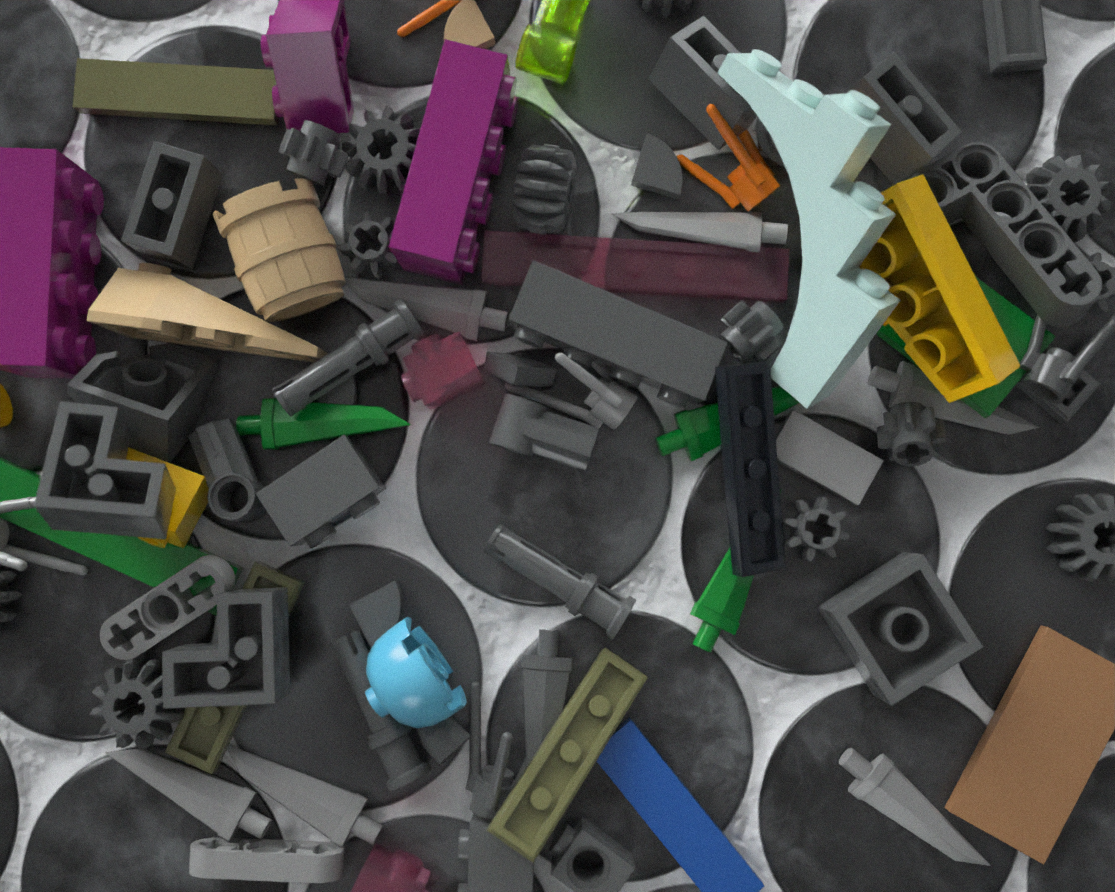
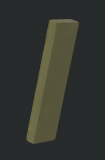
M77 58L73 108L80 114L277 126L279 117L275 114L272 100V88L274 85H277L273 70Z
M256 561L242 589L288 587L289 618L305 582L261 561ZM248 705L186 707L183 719L179 721L165 753L213 774L218 770Z
M606 647L603 648L486 831L534 863L648 677Z

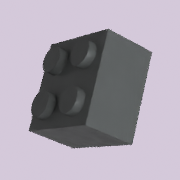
M902 552L817 607L872 694L891 706L983 647L923 554Z

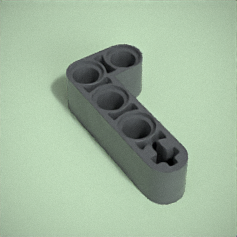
M972 142L922 168L911 177L924 175L948 224L960 218L965 222L1045 323L1056 328H1068L1076 325L1083 319L1102 290V279L1098 271L996 149L985 143ZM965 174L977 176L979 179H972ZM995 212H1003V213H1006V214H1008L1011 218L1001 217V216H999L998 214H996ZM1026 250L1038 252L1044 258L1033 257Z

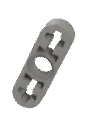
M206 555L198 558L108 618L100 629V641L103 648L112 657L120 660H129L137 657L216 606L217 594L233 590L235 574L232 567L219 556ZM210 574L216 583L193 596L188 588L202 579V577ZM158 596H168L175 601L179 609L177 619H167L158 612L156 607ZM141 619L146 627L134 637L126 639L121 631Z
M211 837L196 840L190 845L189 874L197 878L329 883L343 877L344 846L341 848L332 842L233 838L228 842L221 837Z

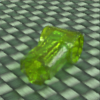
M541 0L533 25L528 24L523 32L516 56V70L564 85L574 61L578 43L576 37L589 0Z

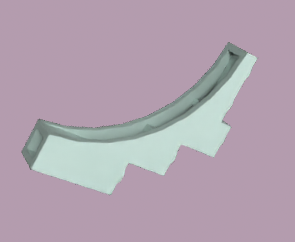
M753 49L751 53H728L717 74L749 103L771 134L788 171L800 217L803 262L798 304L786 342L770 372L771 379L805 408H809L832 394L901 301L888 291L889 284L884 278L871 270H861L859 268L896 214L882 204L885 199L878 190L864 182L857 181L854 183V180L891 124L876 114L879 106L860 92L850 90L849 93L823 96L817 88L809 83L798 79L792 81L779 72L782 66L781 63L766 52Z

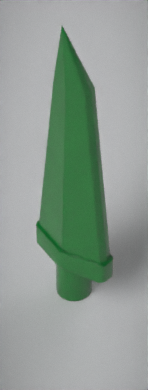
M781 386L772 388L774 416L800 403ZM718 402L674 413L678 429L655 437L656 445L662 457L685 448L690 461L703 457V454L721 445Z
M263 398L261 414L239 415L236 421V428L241 436L261 435L264 450L338 438L342 435L350 436L411 425L383 407L311 402L290 417L277 398Z
M730 547L698 602L694 603L690 615L703 620L692 644L710 653L721 630L732 635L736 634L754 575L746 577L732 575Z

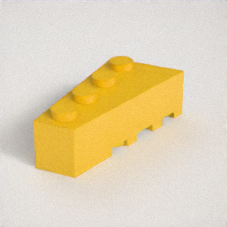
M922 174L891 186L881 192L885 199L882 204L896 215L859 266L861 270H871L884 278L889 284L888 291L901 300L883 325L889 324L906 343L904 350L948 403L999 384L1018 369L1020 364L928 182Z

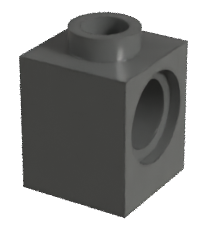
M582 815L573 828L565 824L549 848V852L553 854L551 857V875L574 892H619L635 870L632 852ZM584 850L595 851L602 857L600 864L593 869H582L573 860L578 853Z

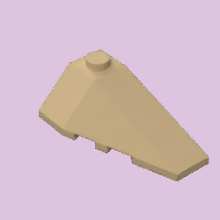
M139 263L138 270L118 268L89 308L87 321L134 339L315 362L328 354L319 347L172 276L170 268L151 263Z

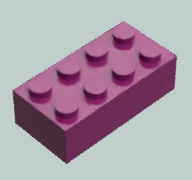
M447 39L444 40L389 243L390 250L404 271L458 285L463 284L466 272L474 273L480 252V243L475 242L477 227L479 223L487 224L493 203V194L488 193L491 175L499 176L506 153V145L501 144L504 126L513 127L519 103V97L514 96L517 77L510 76L507 54Z
M0 147V370L28 378L73 379L96 355V343L91 336L92 323L87 321L89 308L98 297L97 288L94 286V267L99 264L101 259V243L96 235L97 215H100L103 211L104 196L99 181L57 149Z

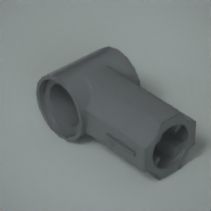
M511 394L504 395L489 440L490 444L528 457H533V454L559 464L586 470L599 428L548 412L549 408L534 401Z
M228 418L212 421L196 428L188 437L207 481L206 483L209 488L208 503L213 513L221 519L245 524L255 522L263 517L266 509L255 493L263 489L264 485L256 477L234 420ZM245 486L249 496L248 502L243 509L234 512L230 503L231 495L238 487Z

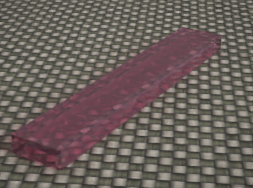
M485 231L481 281L482 284L521 287L527 271L534 260L607 292L782 303L787 300L789 249L760 247V252L746 251V249L716 244Z

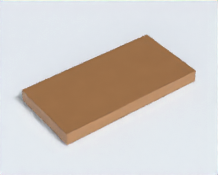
M1040 625L944 808L1044 865L1115 729V664L1053 629Z

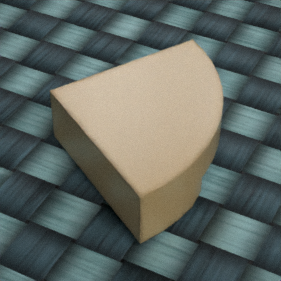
M475 0L460 1L447 20L444 40L447 39L483 49L494 46L495 38Z

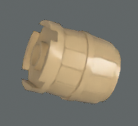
M295 179L298 189L283 191L280 182L277 181L247 190L223 203L226 214L216 210L213 213L221 236L227 239L235 264L234 271L236 276L242 282L255 312L263 315L266 322H278L298 317L325 307L344 296L342 287L346 281L336 251L337 245L318 209L320 201L313 182L308 179Z

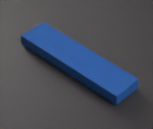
M629 717L619 725L597 759V763L700 891L759 892L765 886L762 880L633 720Z

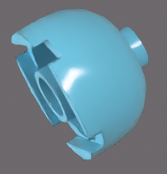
M406 617L386 631L374 643L369 652L366 673L371 687L365 691V695L371 707L380 717L384 718L390 714L403 725L414 728L429 727L452 716L462 709L467 701L461 685L451 690L447 679L453 670L436 644L420 626L411 631L412 619Z

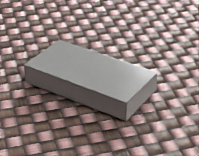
M794 409L788 413L776 435L778 463L854 506L860 504L884 461Z

